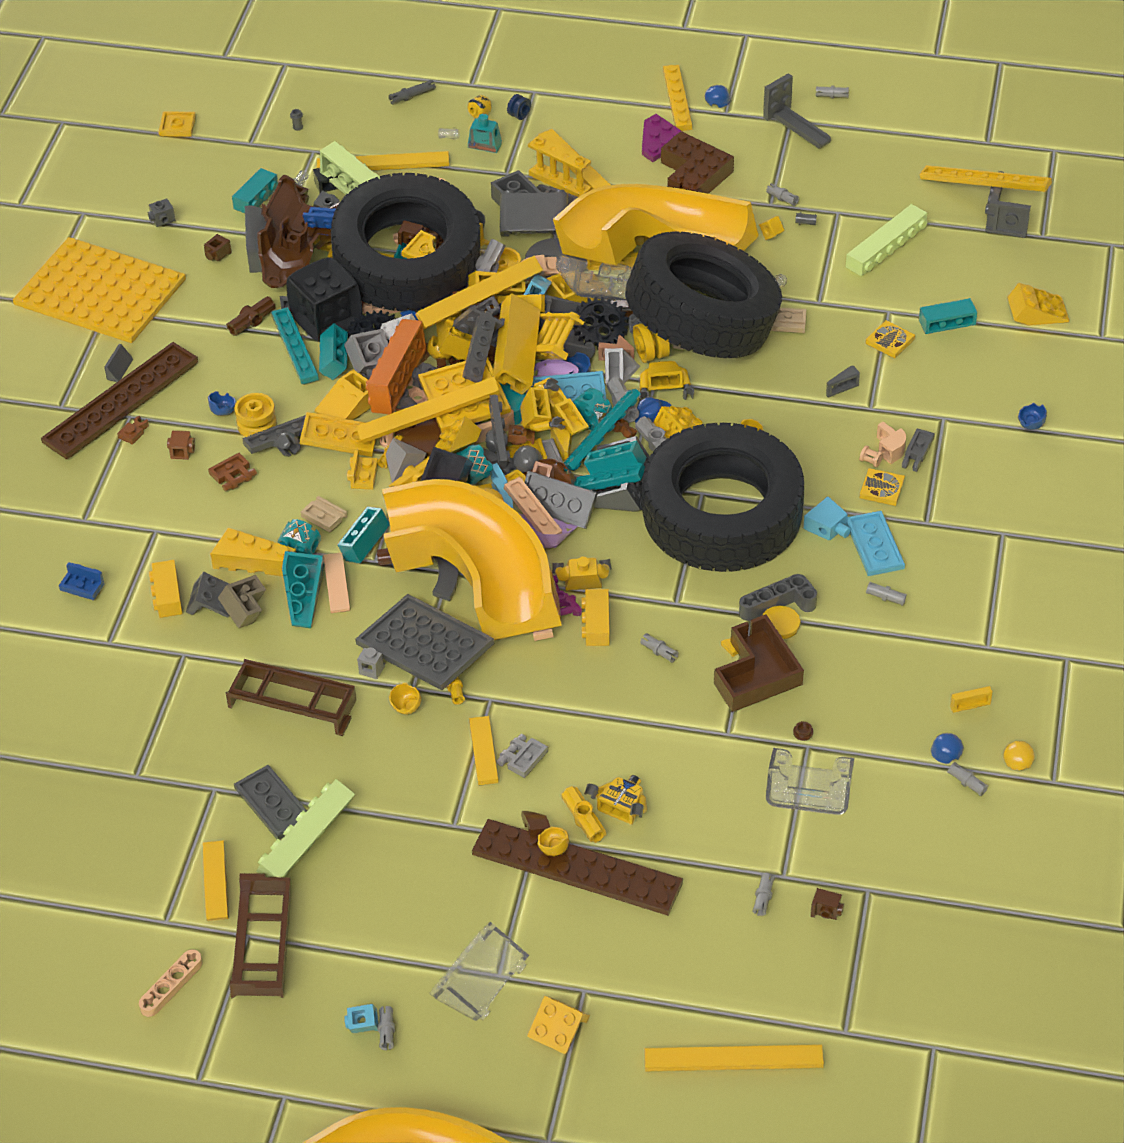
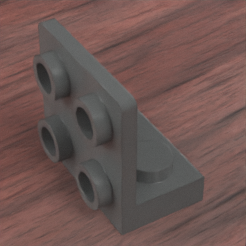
M203 572L193 585L186 613L193 615L197 609L201 610L202 607H205L228 618L229 614L218 600V597L229 583Z

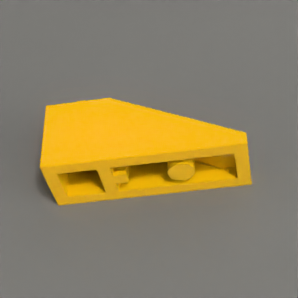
M552 427L550 429L551 438H553L564 462L570 456L573 435L565 428L560 430Z

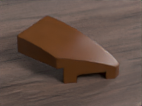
M530 811L521 812L524 826L528 828L530 836L540 835L545 829L550 828L546 815Z

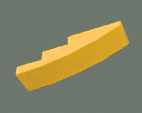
M549 378L544 379L538 383H535L533 387H536L541 384L545 385L546 381ZM560 388L557 391L547 389L551 413L554 417H560L565 420L560 422L565 426V429L572 435H575L589 428L570 398L567 399Z
M224 840L203 842L206 920L228 919Z

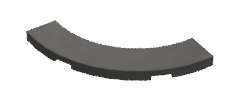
M436 556L434 559L439 569V576L436 586L432 591L433 596L450 601L457 588L458 569L446 559Z

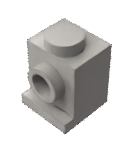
M364 648L357 659L359 674L373 679H378L385 667L382 653L374 648ZM368 665L372 666V670L367 669Z

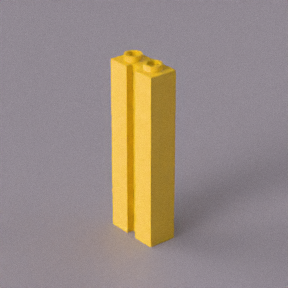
M511 293L501 303L500 319L504 318L505 321L504 325L498 329L493 377L503 385L506 383L510 384V389L523 395L533 385L541 310Z

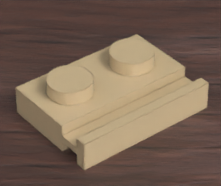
M780 308L771 331L805 333L806 309Z
M317 496L315 501L310 502L301 511V517L330 533L342 522L343 518L347 517V511Z

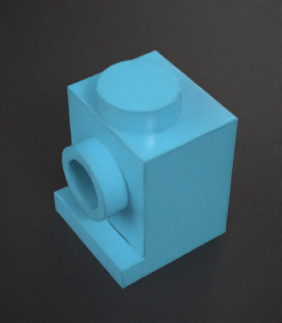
M373 1004L347 1008V1015L344 1016L345 1026L353 1034L378 1030L377 1008ZM361 1018L366 1019L365 1023H359V1020Z

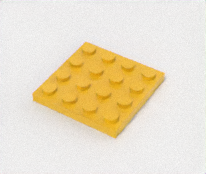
M488 357L482 381L493 377V368ZM466 361L418 374L419 382L427 400L475 384V382L462 377ZM496 381L500 394L497 395L498 402H502V412H500V415L511 412V407L500 383ZM489 398L435 417L441 433L445 429L449 430L457 419L460 421L465 416L473 423L490 419Z

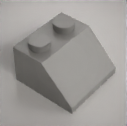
M383 329L351 335L344 346L354 370L361 375L363 373L367 374V369L373 370L378 364V359L383 355L388 341Z

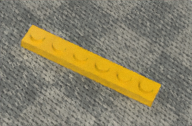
M679 65L663 66L674 125L681 131L692 130V121Z

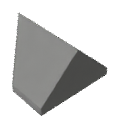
M623 348L605 349L606 385L612 377H618L625 383L638 370L640 365Z
M393 438L385 454L392 483L402 476L404 470L409 465L415 467L422 462L426 452Z

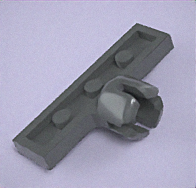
M490 395L489 410L492 429L486 434V448L496 453L500 469H506L507 462L510 461V453L505 448L508 436L503 430L505 429L504 418H501L500 412H502V402H498L497 395Z
M306 415L242 438L243 445L251 454L274 446L284 456L291 457L288 451L295 455L300 450V441L297 437L301 436Z

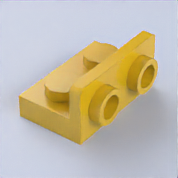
M359 450L354 451V456L350 457L351 470L347 472V481H350L351 489L373 490L378 458L359 457Z

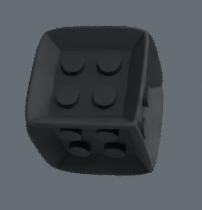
M330 257L320 259L295 271L287 278L286 289L291 314L299 326L314 340L320 342V335L332 324H336L345 331H348L350 322H354L355 317L360 318L362 302L357 282L335 259Z

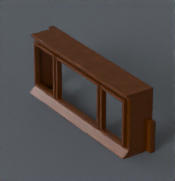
M248 659L243 660L244 663L229 691L225 692L228 708H232L236 699L331 722L334 723L335 735L339 736L344 735L352 719L349 714L356 702V691L353 685ZM248 677L263 680L256 694L242 690ZM270 682L314 692L308 707L263 696ZM321 695L342 699L336 714L315 709Z
M240 873V898L232 980L229 983L231 999L235 996H281L283 998L291 901L290 877H265V874ZM250 895H283L282 914L248 913ZM247 921H281L278 964L244 963ZM243 971H277L276 981L242 980Z

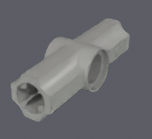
M491 239L484 255L480 256L476 262V271L497 272L499 267L498 261L506 245Z
M612 377L607 382V388L612 396L614 406L628 390L622 379L618 377ZM635 405L629 407L623 419L627 420L628 423L634 422L639 417L637 407Z
M645 416L639 418V421L635 424V428L649 443L648 447L652 451L667 439L665 431L660 427H656Z

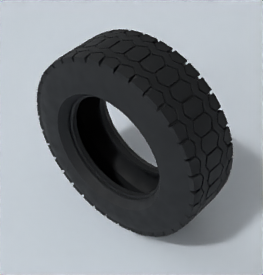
M392 173V176L390 174L382 175L380 179L375 177L368 180V182L365 181L358 185V188L352 189L338 204L331 224L332 257L357 282L361 301L368 304L372 303V306L378 308L384 306L386 310L394 311L397 308V311H407V309L419 311L420 308L424 309L453 295L455 291L466 289L469 285V275L476 271V262L480 257V224L478 214L473 203L462 191L445 180L441 179L439 181L437 177H428V175L417 173V176H415V173H405V175L403 173ZM403 221L423 225L438 233L444 240L441 246L434 252L410 259H398L382 255L368 244L369 240L377 232L388 227L402 225Z
M674 231L654 235L645 241L639 250L629 275L625 296L631 311H633L637 319L644 326H648L647 328L653 333H658L657 336L664 340H669V343L676 346L680 345V348L688 351L692 350L697 354H705V356L738 358L753 354L763 346L779 313L782 292L771 272L763 264L758 263V260L754 257L748 256L749 254L745 251L737 250V247L729 243L727 245L726 242L719 239L715 240L710 236L704 235L703 237L702 234ZM696 291L705 293V294H707V295H709V296H711V297L705 296V295L700 294V293H698V292H696Z
M720 422V425L717 423H707L706 427L704 424L693 426V429L689 427L681 430V433L677 432L670 436V439L664 440L653 451V454H651L646 463L642 484V511L645 527L654 543L663 552L665 551L673 559L676 557V560L683 564L688 562V566L698 569L701 566L703 570L712 571L715 568V571L726 572V569L729 571H740L741 567L743 570L753 568L754 565L757 567L766 563V560L769 562L776 558L777 554L780 555L794 541L800 529L804 504V475L802 467L795 454L782 441L780 442L772 434L769 436V433L761 429L757 431V428L748 425L744 428L743 424L733 423V426H731V423ZM721 478L738 480L752 485L762 494L764 499L756 507L745 512L713 514L694 508L683 498L682 494L693 484L709 479Z

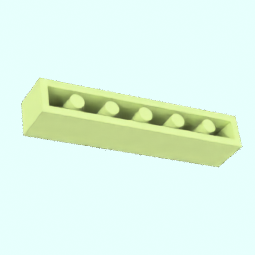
M912 204L846 254V268L861 277L870 272L874 266L881 263L883 259L891 255L897 248L903 246L906 241L913 238L916 233L926 227L927 212Z
M337 779L332 784L327 783L320 791L322 795L319 798L315 796L309 803V810L307 812L303 810L296 818L297 823L294 826L290 824L284 831L283 835L285 837L282 840L277 839L270 848L272 851L269 855L265 853L257 863L260 865L256 872L258 874H265V877H285L348 806L355 794Z

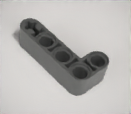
M794 574L742 596L739 601V616L745 621H750L762 616L767 609L773 606H786L793 602L802 611L812 612L816 608L817 591L804 575Z

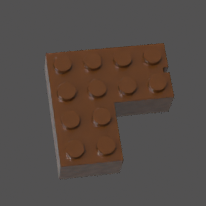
M682 131L661 147V164L676 170L667 178V187L709 194L734 172L733 155Z
M767 614L751 620L750 636H748V622L731 627L730 642L741 659L714 670V685L732 712L803 685L804 669Z

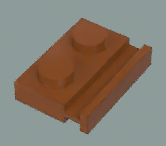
M509 425L507 442H511L513 445H522L526 441H531V444H534L535 431H531L521 425Z

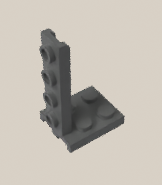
M788 73L765 86L763 118L769 121L775 118L817 148H821L831 142V137L790 109L792 104V75Z
M991 186L985 214H987L985 232L1026 238L1031 205L999 201L1002 187Z
M473 305L454 320L453 327L463 333L472 335L462 377L477 383L482 381L492 335L504 325L505 319H496L492 317L493 313L487 310L485 313L476 309V305Z

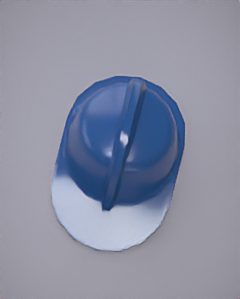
M651 397L644 398L637 405L639 417L634 422L637 423L639 418L644 416L654 422L661 407H670L671 404L667 401Z

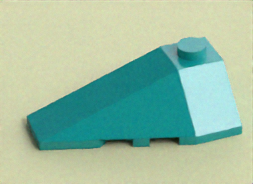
M285 551L282 573L292 626L312 627L324 570V559L321 555Z

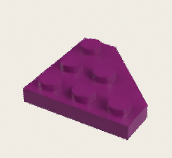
M658 114L645 119L642 155L651 162L660 159L661 147L681 130Z

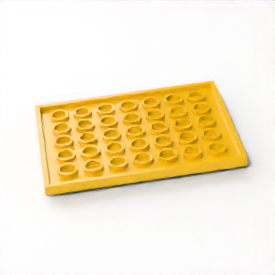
M68 237L13 298V304L133 343L186 280V276L178 271Z

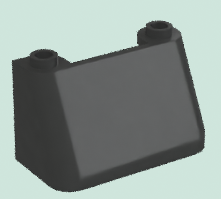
M511 190L503 191V194H500L501 237H509V234H512V232H514V235L551 233V235H555L556 229L553 219L568 206V193H565V190H554L552 193H514Z
M253 205L245 206L246 250L250 273L262 272L258 255L257 233L266 226V221L261 215V208Z
M545 295V313H570L576 311L577 306H581L579 302ZM542 318L539 320L538 334L545 322ZM572 329L563 346V351L568 353L567 358L573 357L576 352L584 353L589 358L593 357L595 354L594 344L586 342L584 345L583 340L578 341L580 335L575 336V330Z
M637 436L597 446V450L637 440L646 456L644 466H646L650 457ZM643 476L638 482L624 483L620 486L615 485L605 489H597V491L591 489L590 491L598 493L593 508L631 512L641 511Z

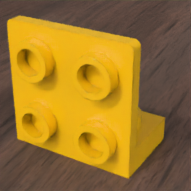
M662 406L653 423L656 427L662 428L665 431V437L670 439V436L675 433H681V430L689 427L693 429V426L701 425L703 421L697 418L688 407Z
M544 996L527 1036L563 1054H567L580 1022L587 1023L590 1015L554 998Z

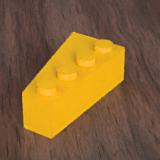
M463 311L436 324L439 352L454 356L458 360L467 359L472 335L463 333L453 327L454 320L462 315Z
M228 528L210 555L213 569L220 570V567L228 568L229 571L242 569L247 570L248 573L260 571L265 572V575L283 576L282 565L285 551L296 552V549Z

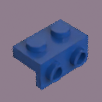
M310 207L308 213H303L304 222L308 223V227L330 229L336 209Z
M68 562L66 565L68 572L59 584L60 591L94 600L104 586L102 572Z

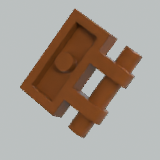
M240 453L208 469L209 474L218 484L224 481L227 482L222 485L224 491L233 490L240 483L248 482L253 476L257 475L254 468L249 471L247 470L250 468V464Z

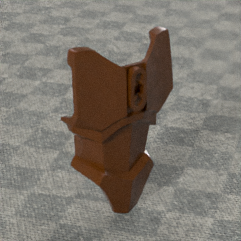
M282 175L279 179L278 185L267 206L263 203L261 204V215L266 221V226L257 233L258 255L262 269V281L270 288L284 287L287 278L292 273L309 265L314 248L319 250L326 243L331 242V228L308 227V223L304 222L303 213H308L310 207L313 206L304 203L296 187L295 180L287 175ZM337 203V204H335V205H333V206H331V207H329V208H334V209H336L339 203Z

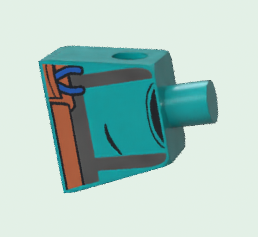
M480 114L470 127L467 148L497 153L502 145L498 123L488 120L487 114Z

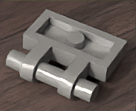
M520 734L510 742L507 750L504 749L500 753V757L496 762L499 766L508 763L509 770L525 778L548 752V746L533 738H530L526 743L524 742L526 740L525 735Z

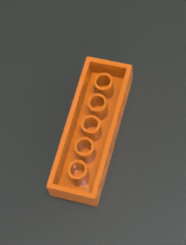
M402 319L399 325L395 328V333L390 337L389 344L384 348L383 355L378 359L377 366L372 370L371 377L366 381V390H368L369 394L368 404L371 406L372 413L391 414L396 409L412 378L414 368L418 367L426 351L422 321Z

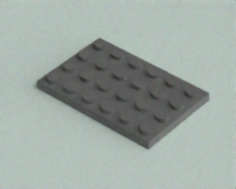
M409 594L404 596L355 639L356 645L362 648H374L382 653L384 660L441 691L495 644L494 638Z

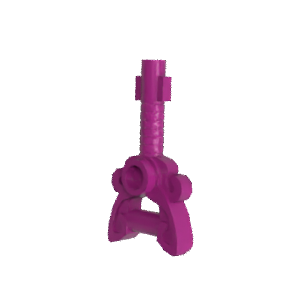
M553 575L560 603L561 616L571 613L575 616H581L582 609L576 602V596L560 591L557 584L558 578L556 575Z

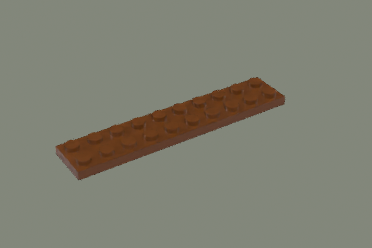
M175 342L170 343L42 436L41 442L63 458L68 459L197 364L198 357Z
M487 819L472 849V855L667 916L683 884V878L569 844L566 851L561 855L548 856L540 850L537 844L538 835L530 836L527 830Z

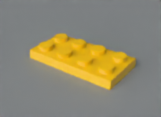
M306 412L300 444L353 454L355 450H359V455L372 457L376 439L362 444L356 426L365 422Z

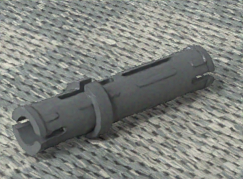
M431 79L407 89L402 88L399 92L389 94V101L391 104L403 100L407 101L411 97L434 90L436 88L435 83L431 84L434 82Z

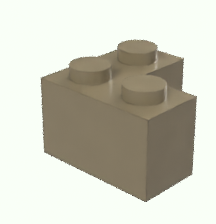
M253 575L226 585L218 600L239 629L254 623L262 609L258 605V601L266 589L258 577Z

